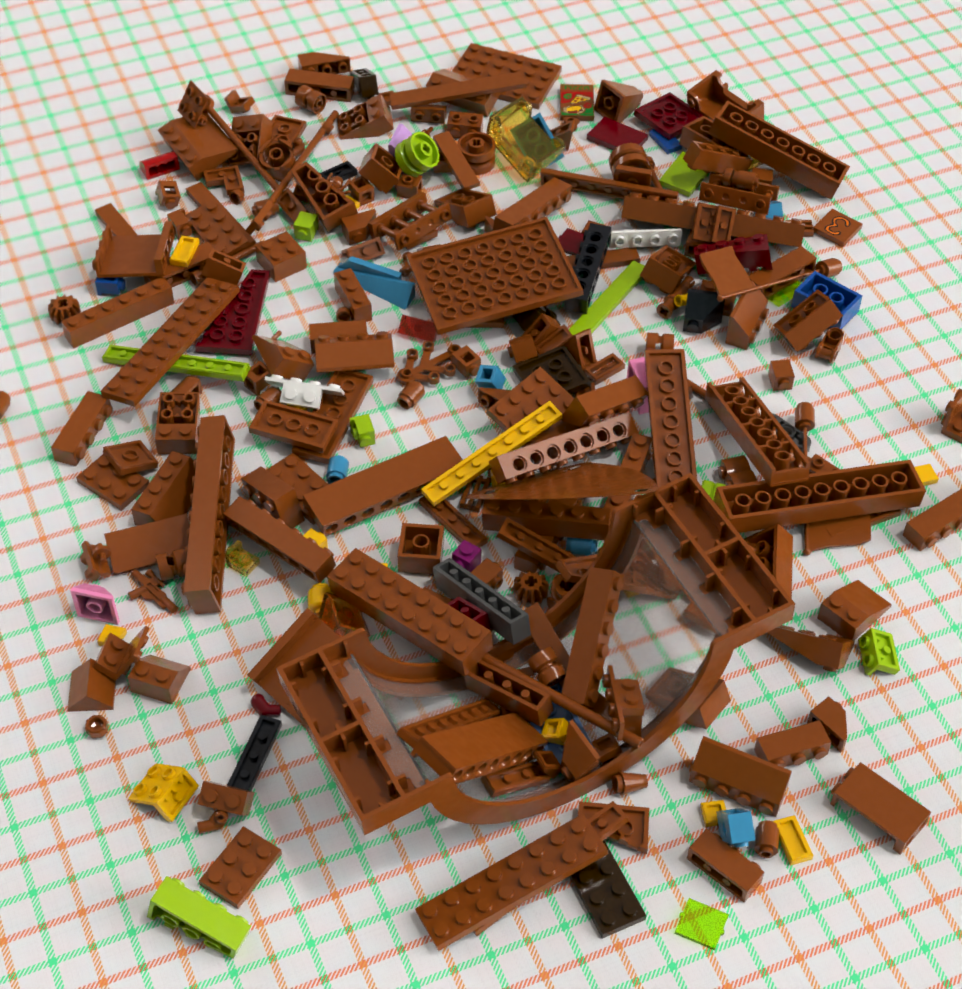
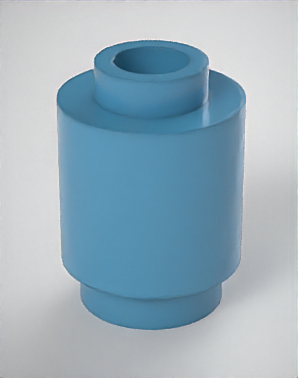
M337 455L330 458L326 473L329 484L347 477L349 461L345 457Z
M567 537L566 551H570L571 554L588 556L597 551L598 541Z

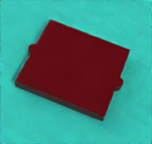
M567 228L558 239L564 252L571 255L580 254L579 247L580 243L584 242V234Z

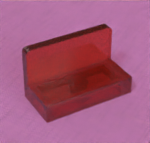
M402 314L398 333L426 341H436L437 332L432 321Z

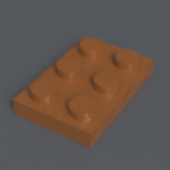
M104 454L76 477L79 484L121 511L136 499L149 484V480L137 472L120 476Z
M243 826L200 878L199 884L239 909L282 855V851L277 846Z

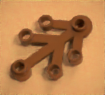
M432 341L423 342V355L420 365L415 368L413 367L414 362L418 359V351L413 348L407 350V363L405 368L399 370L397 374L398 380L405 386L410 381L429 382L435 385L440 382L439 374H445L449 377L454 376L456 373L454 364L449 363L444 367L436 365L448 359L452 361V353L461 349V347L453 344L447 349V352L429 360L431 353L434 351V343ZM422 372H430L428 375L420 374Z

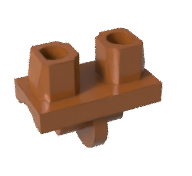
M84 541L82 543L83 553L80 559L84 565L88 566V569L84 572L85 577L93 581H97L100 576L108 578L111 574L107 558L111 555L110 548L102 545V543L92 545L88 541Z

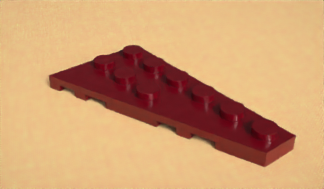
M251 269L241 283L240 292L214 319L212 327L203 334L204 338L201 342L195 345L196 352L253 355L255 342L252 336L258 333L270 279V270Z

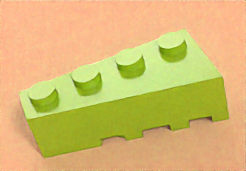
M168 876L165 877L151 898L147 917L155 920L156 917L165 921L164 926L172 930L174 927L181 928L185 935L193 940L204 939L206 946L233 959L251 929V925L248 924L244 917L232 915L227 912L223 905L210 902L201 892L197 890L192 891L186 888L181 880L177 878L171 879Z

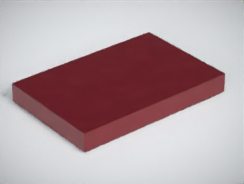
M604 116L587 134V139L614 150L616 147L626 143H636L642 146L648 140V134Z

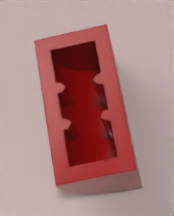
M174 151L139 162L140 169L147 180L180 170L178 156Z

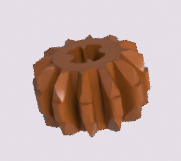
M65 294L62 297L57 296L56 299H51V303L48 304L49 317L56 324H60L61 321L81 312L79 302L72 295L68 297Z
M528 570L527 574L520 572L519 577H515L513 592L516 595L517 601L522 600L523 605L527 602L531 605L535 604V602L541 604L543 599H546L548 596L549 583L546 581L545 575H539L538 570L535 573H531Z

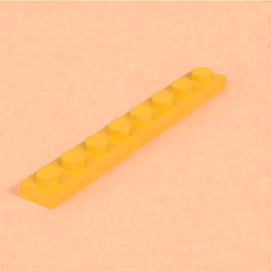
M548 401L421 488L422 494L435 507L491 468L488 461L496 456L517 450L562 419L563 414L551 401Z

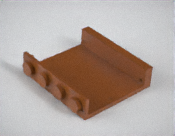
M165 221L161 234L112 236L110 223H107L105 231L102 232V240H99V249L96 250L95 260L92 261V268L96 271L97 278L164 276L175 239L172 221Z
M307 607L247 676L262 687L304 727L280 683L276 667L340 638V636Z

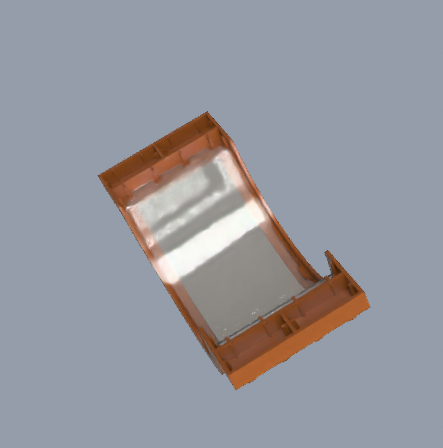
M691 473L659 487L654 492L646 493L616 507L612 511L610 527L603 546L590 567L613 570L624 575V585L620 591L619 607L615 613L614 629L610 635L609 652L605 658L603 669L604 674H606L607 666L612 665L615 679L638 680L645 707L641 738L644 739V743L640 749H637L624 741L617 740L622 753L603 763L599 760L596 770L575 782H572L571 779L567 781L561 773L554 779L551 778L549 783L491 798L481 782V777L455 784L451 773L439 776L420 757L414 758L411 754L413 748L396 735L400 727L485 699L467 689L465 677L441 661L409 663L387 657L371 644L365 629L359 628L276 667L283 689L364 835L430 802L443 816L454 821L478 825L498 824L531 817L569 803L612 780L613 775L626 771L642 760L671 736L702 704L722 676L735 648L793 620L794 601ZM589 569L561 600L545 612L546 617L569 656ZM530 635L515 645L504 639L494 644L487 653L515 669L530 667L527 663L528 659L538 653L540 649ZM535 673L536 675L530 676L533 679L537 680L538 673ZM601 679L598 692L605 697L606 688H603ZM492 702V703H493L494 705H496L498 708L501 707L500 705H498V704ZM577 716L591 742L608 734V732Z

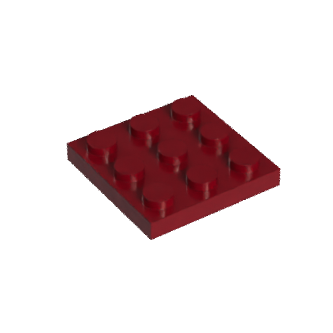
M671 92L634 110L635 117L668 140L680 135L683 126L704 116Z

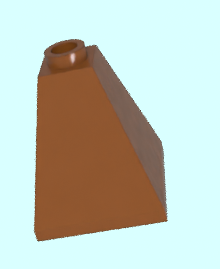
M601 80L594 110L603 117L605 116L621 123L641 104L643 93L634 86Z

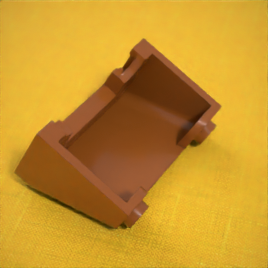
M717 70L687 91L688 105L713 121L726 101L764 120V102L759 99L749 103L743 101L728 90V84H723L720 79L722 73Z

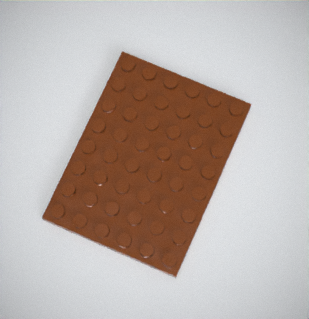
M547 217L406 254L407 261L438 335L583 295V288Z

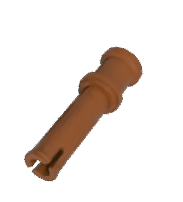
M686 276L674 292L664 298V302L658 305L656 311L660 317L668 319L672 316L673 311L678 309L674 303V298L677 295L688 293V289L695 285L693 277Z

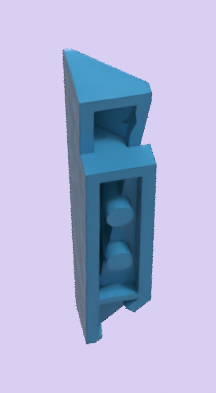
M353 256L344 263L340 262L333 271L334 274L335 272L351 268L363 290L404 310L408 308L415 298V283L402 280L401 272Z

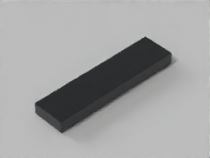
M260 715L227 784L228 786L252 791L282 727L281 720Z

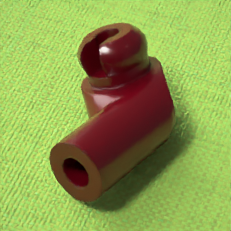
M259 693L251 698V705L259 715L281 716V705H269L264 696Z

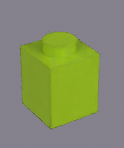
M300 211L293 224L295 239L312 242L319 228L318 214Z

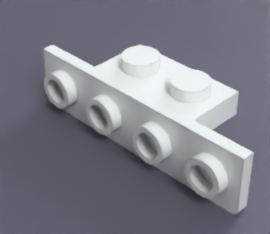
M653 228L611 231L609 248L680 246L682 229Z
M274 374L271 377L265 376L264 379L270 385L282 386L280 403L319 410L323 393L344 396L345 394L342 388L336 384L323 386L317 381L305 383L298 378L286 380L282 376Z

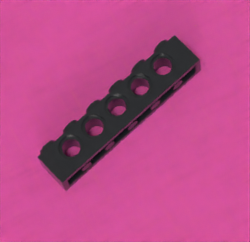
M590 223L589 229L585 230L584 242H581L579 247L580 254L576 255V266L572 267L583 288V295L562 301L565 302L566 311L587 314L609 247L612 227Z

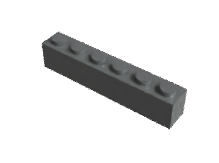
M448 558L433 567L436 588L452 600L459 596L486 611L490 628L510 643L515 645L531 635L528 613L454 560Z

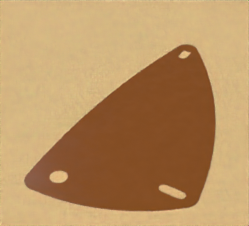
M586 462L552 469L544 473H537L509 485L492 486L469 494L464 498L532 500L607 497L651 493L658 490V486L653 479L639 471L616 465ZM579 466V467L574 468V469H572V470L565 471V470L570 469V468H572V467ZM639 489H648V490H646V491H638V492H635L636 490H639ZM498 490V491L493 492V493L484 494L485 492H488V491Z

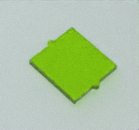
M689 898L684 911L679 914L680 920L674 934L715 951L720 936H723L725 933L724 927L729 914Z

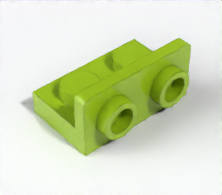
M870 628L858 639L865 675L870 676L876 670L894 675L900 671L891 633Z

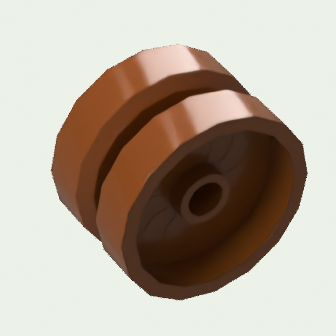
M469 132L462 135L457 145L475 175L490 172L495 166L496 143L494 138L483 132Z
M626 143L616 147L608 158L614 180L617 164L651 170L645 150L636 143Z

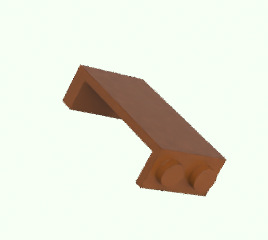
M860 762L855 769L851 767L847 771L842 784L838 782L831 791L833 796L830 804L835 806L841 800L896 839L893 850L901 855L927 824L931 811Z

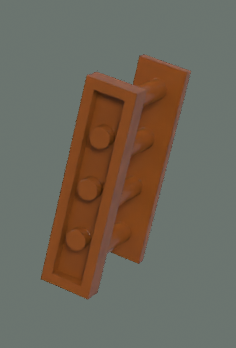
M711 172L709 183H701L698 199L768 215L770 202L778 200L780 186L759 182L758 188L755 187L754 190L737 188L733 184L726 186L722 182L723 174Z
M419 192L368 222L371 239L381 238L384 235L392 237L395 241L396 250L399 251L451 220L450 204L446 202L436 208L427 203L426 193ZM424 211L429 212L428 214H426V215H424V216L421 215V213L424 212ZM411 219L416 220V221H414V222L411 223V224H410V223H407V221H409V220H411ZM397 227L403 228L397 232L394 231Z

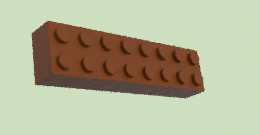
M726 101L708 132L715 139L727 143L730 147L740 150L745 155L753 157L760 163L766 164L775 171L790 177V179L805 185L807 188L829 199L833 198L850 168L849 165L729 101Z
M357 548L327 576L329 587L333 594L464 677L493 647L492 635L489 629Z

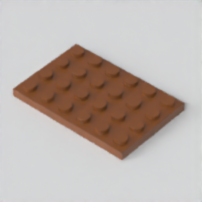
M470 43L452 72L472 79L523 71L526 88L503 91L498 99L539 109L560 75L562 66Z

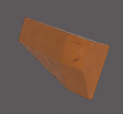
M785 625L767 632L815 664L822 665L824 670L831 672L844 668L855 643V640L829 634L819 635L818 637L815 636L816 633L810 630H798L796 632L794 631L795 628Z

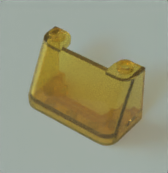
M520 97L489 117L486 133L494 138L496 148L526 182H529L540 173L542 168H546L565 151L566 146L561 138H549L531 117L532 105L530 102Z

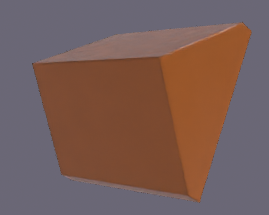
M90 658L72 671L68 712L114 710L116 681L93 668L96 660Z

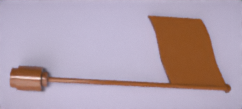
M733 246L699 255L703 268L715 286L719 302L726 298L806 277L814 271L828 278L837 276L842 271L841 261L830 258L817 262L814 271L753 287L747 272L735 255Z
M801 402L795 408V428L803 432V454L807 458V432L815 427V409L811 403ZM870 514L804 523L805 550H803V554L808 556L812 551L829 547L853 546L871 541ZM822 522L828 523L826 525L829 527L832 533L856 524H859L861 526H858L856 528L850 529L848 531L831 537V535L828 533ZM840 523H842V524H848V525L845 526V527H843V526L840 525Z

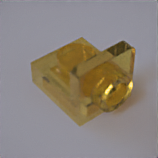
M239 540L230 545L225 552L227 566L246 577L260 564L259 558L244 550L242 542Z

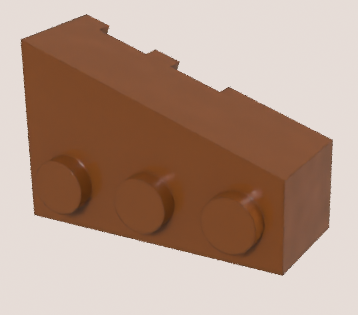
M259 467L241 478L244 494L261 510L264 508L275 519H282L291 529L305 521L295 489L263 467Z

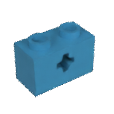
M741 808L716 811L720 837L723 841L728 842V845L744 847L749 845L748 841H755L751 811Z

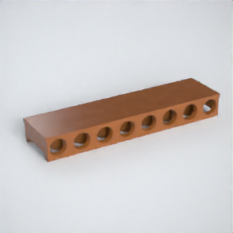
M740 377L739 382L713 386L711 382L707 383L705 400L770 487L809 480L810 461L744 377Z
M444 436L303 495V507L308 510L321 533L328 536L423 495L421 489L416 491L419 487L426 486L463 459L447 436ZM407 493L404 497L399 498L402 494ZM389 500L387 504L381 506L384 502ZM371 508L370 511H368L367 513H364V514H363L364 511H366L367 509ZM350 516H353L350 520L345 521ZM335 524L330 529H326L328 526Z
M514 712L423 735L410 753V756L423 759L439 776L451 773L455 784L535 760L533 752L543 751L549 741L521 715Z

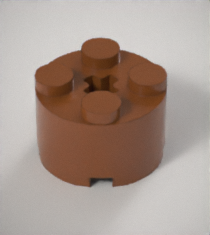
M284 139L269 140L259 150L261 165L274 180L280 182L297 161L291 144Z

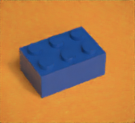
M814 271L794 291L791 307L795 308L816 290H820L833 301L843 315L838 323L830 326V328L842 329L859 312L863 295Z

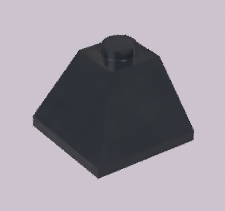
M688 289L683 331L702 334L722 323L725 299L719 302L717 300V292Z

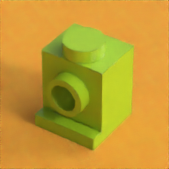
M369 414L349 418L350 432L354 440H358L359 446L367 447L374 445L375 430Z

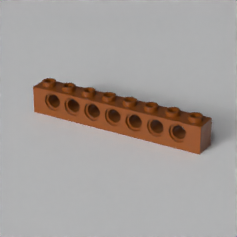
M627 412L496 456L488 462L497 485L503 482L509 485L518 481V477L522 476L523 479L535 475V471L539 470L540 473L552 469L551 466L555 464L558 468L568 464L567 460L573 459V462L585 458L584 454L589 453L592 456L600 453L602 448H605L607 451L617 447L616 443L627 444L630 442L633 433L639 434L631 413Z

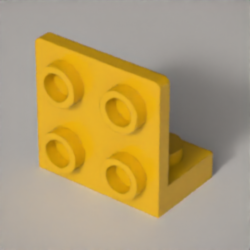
M156 763L149 768L146 776L135 786L128 799L135 803L153 805L166 821L172 822L199 785L184 767Z

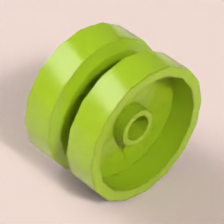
M418 131L395 147L396 162L400 169L409 176L418 177L435 167L439 162L440 154L435 141L424 132Z

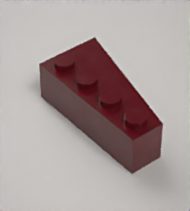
M755 234L747 238L738 237L731 241L721 240L714 244H700L694 247L698 275L707 274L699 258L701 253L733 246L735 255L743 268H749V271H757V267H766V270H773L767 234Z

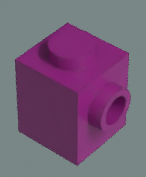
M463 540L452 553V560L469 572H472L481 563L482 549Z

